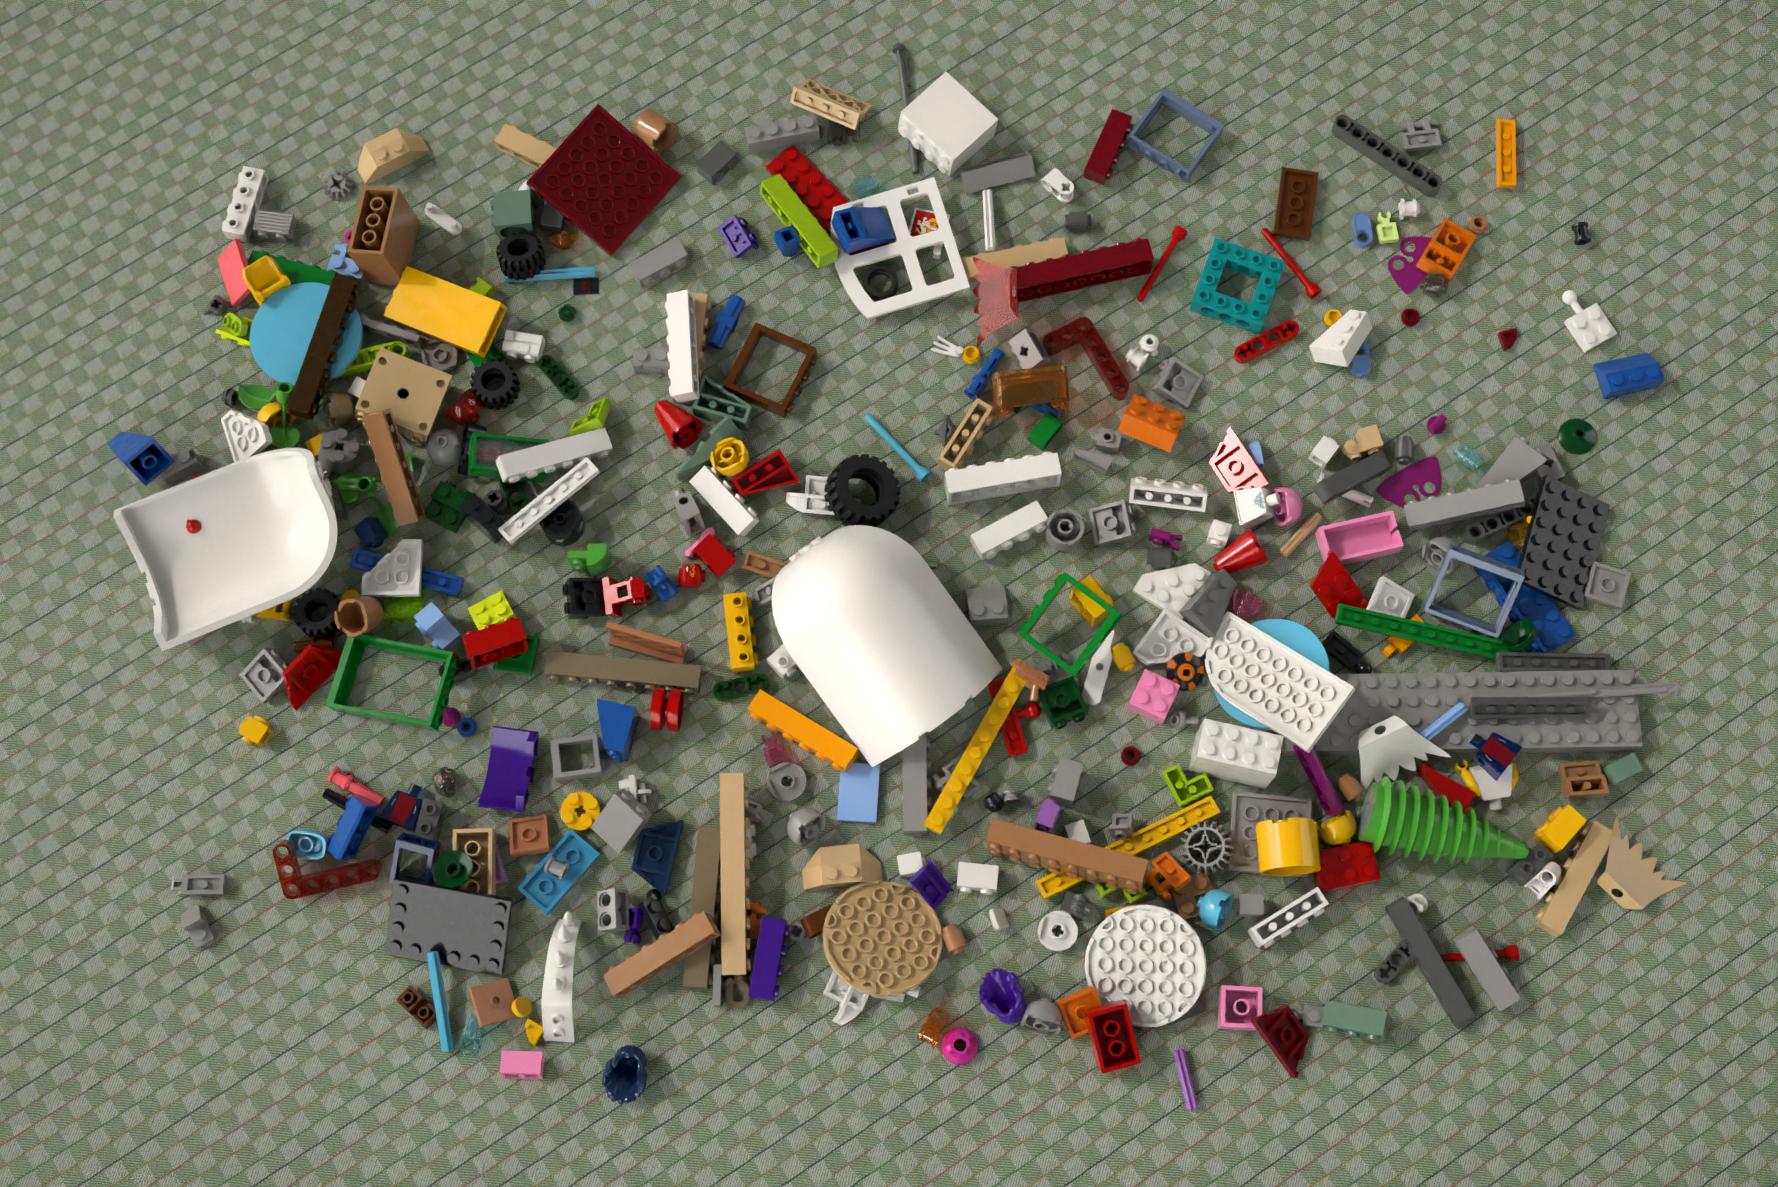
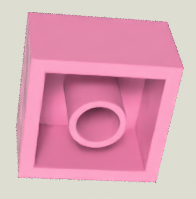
M1145 669L1128 703L1127 709L1162 725L1180 685Z
M1221 985L1218 994V1029L1257 1031L1251 1020L1262 1015L1263 987Z

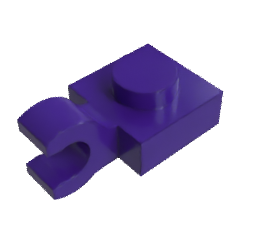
M629 908L630 930H626L624 942L626 943L632 942L633 937L632 944H640L641 936L638 933V929L642 928L643 913L640 908Z

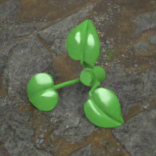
M280 382L272 395L270 389L265 386L239 384V398L249 409L261 410L266 403H271L275 397L279 403L283 404L282 427L275 426L269 429L273 441L271 444L279 449L295 447L299 441V431L293 426L286 427V404L289 403L293 392L292 385L288 382ZM323 398L320 399L319 406L323 404Z
M405 452L413 474L412 456L409 452ZM347 473L330 482L333 496L344 504L357 502L360 497L359 492L369 495L380 507V509L375 510L371 514L370 518L378 517L388 533V537L398 530L399 526L394 519L391 504L383 507L374 496L377 489L376 482H382L381 478L373 477L370 479L366 476L360 478L354 473Z

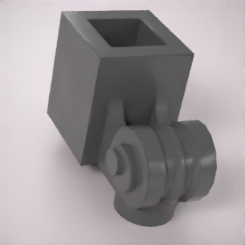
M1067 891L1059 911L1068 913L1071 917L1081 921L1083 916H1088L1093 903L1089 902L1090 899H1087L1084 894H1075Z

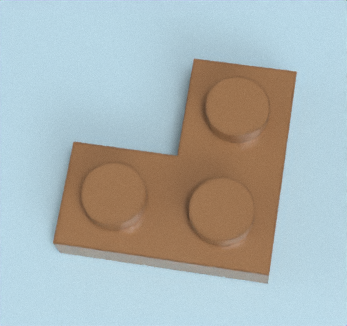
M1205 872L1191 876L1192 881L1178 892L1172 887L1170 888L1177 913L1185 920L1199 917L1195 897L1213 890L1209 877Z

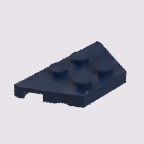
M683 820L658 825L654 828L642 829L631 867L634 872L665 896L682 833Z

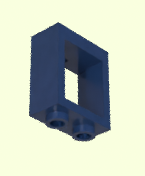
M403 832L396 839L389 883L393 884V879L400 877L434 884L433 868L438 860L441 842ZM403 849L428 855L424 880L399 874Z

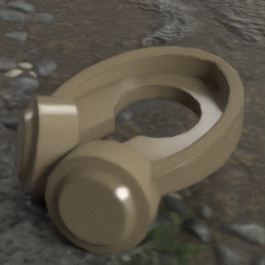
M737 975L734 978L730 977L722 985V988L726 991L727 1001L735 1008L745 1007L750 1000V997H748V979L742 975ZM735 984L744 993V999L741 1002L733 1000V993L735 992L733 986Z

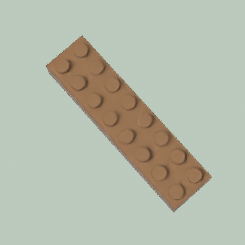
M992 819L986 839L988 852L994 857L1002 858L1004 856L1015 863L1026 862L1034 868H1040L1041 866L1048 868V871L1052 873H1067V876L1075 879L1082 877L1090 883H1104L1112 889L1119 887L1126 889L1125 891L1130 894H1142L1148 873L1147 859L997 819Z

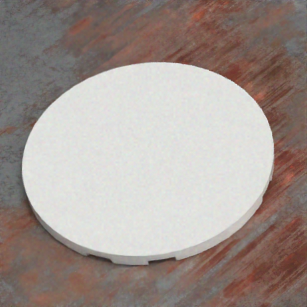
M1145 904L1129 906L1116 911L1098 926L1088 943L1085 955V974L1088 986L1093 985L1095 987L1101 1005L1118 1000L1126 1002L1132 1026L1157 1027L1175 1021L1195 1004L1205 984L1207 963L1199 936L1184 918L1164 907Z

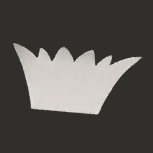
M1392 716L1360 732L1358 749L1360 754L1361 786L1364 789L1362 794L1365 795L1373 777L1377 783L1381 780L1383 772L1395 781L1398 776L1399 765L1410 771H1415L1414 757L1427 761L1428 758L1425 753L1443 757L1451 756L1413 730L1401 718ZM1384 727H1386V730H1385L1384 733L1379 734V735H1378V734H1375L1376 731L1381 730V729H1383Z

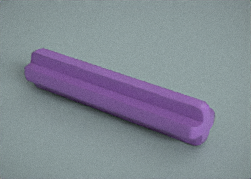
M1175 1050L1174 1057L1187 1110H1195L1198 1108V1103L1185 1050Z

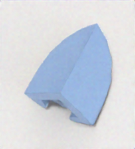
M1253 441L1246 446V449L1261 470L1264 464L1259 441Z

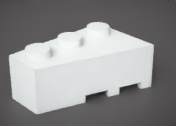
M1350 309L1309 346L1314 361L1348 367L1372 329L1368 313Z

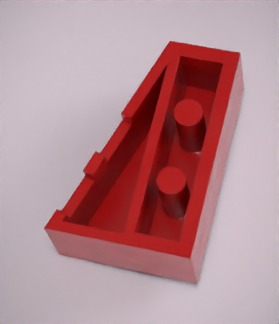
M779 448L746 468L739 475L731 477L741 496L800 482Z

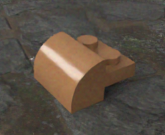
M1598 760L1560 763L1558 765L1562 783L1560 789L1565 799L1601 797L1609 794L1606 777L1601 773Z

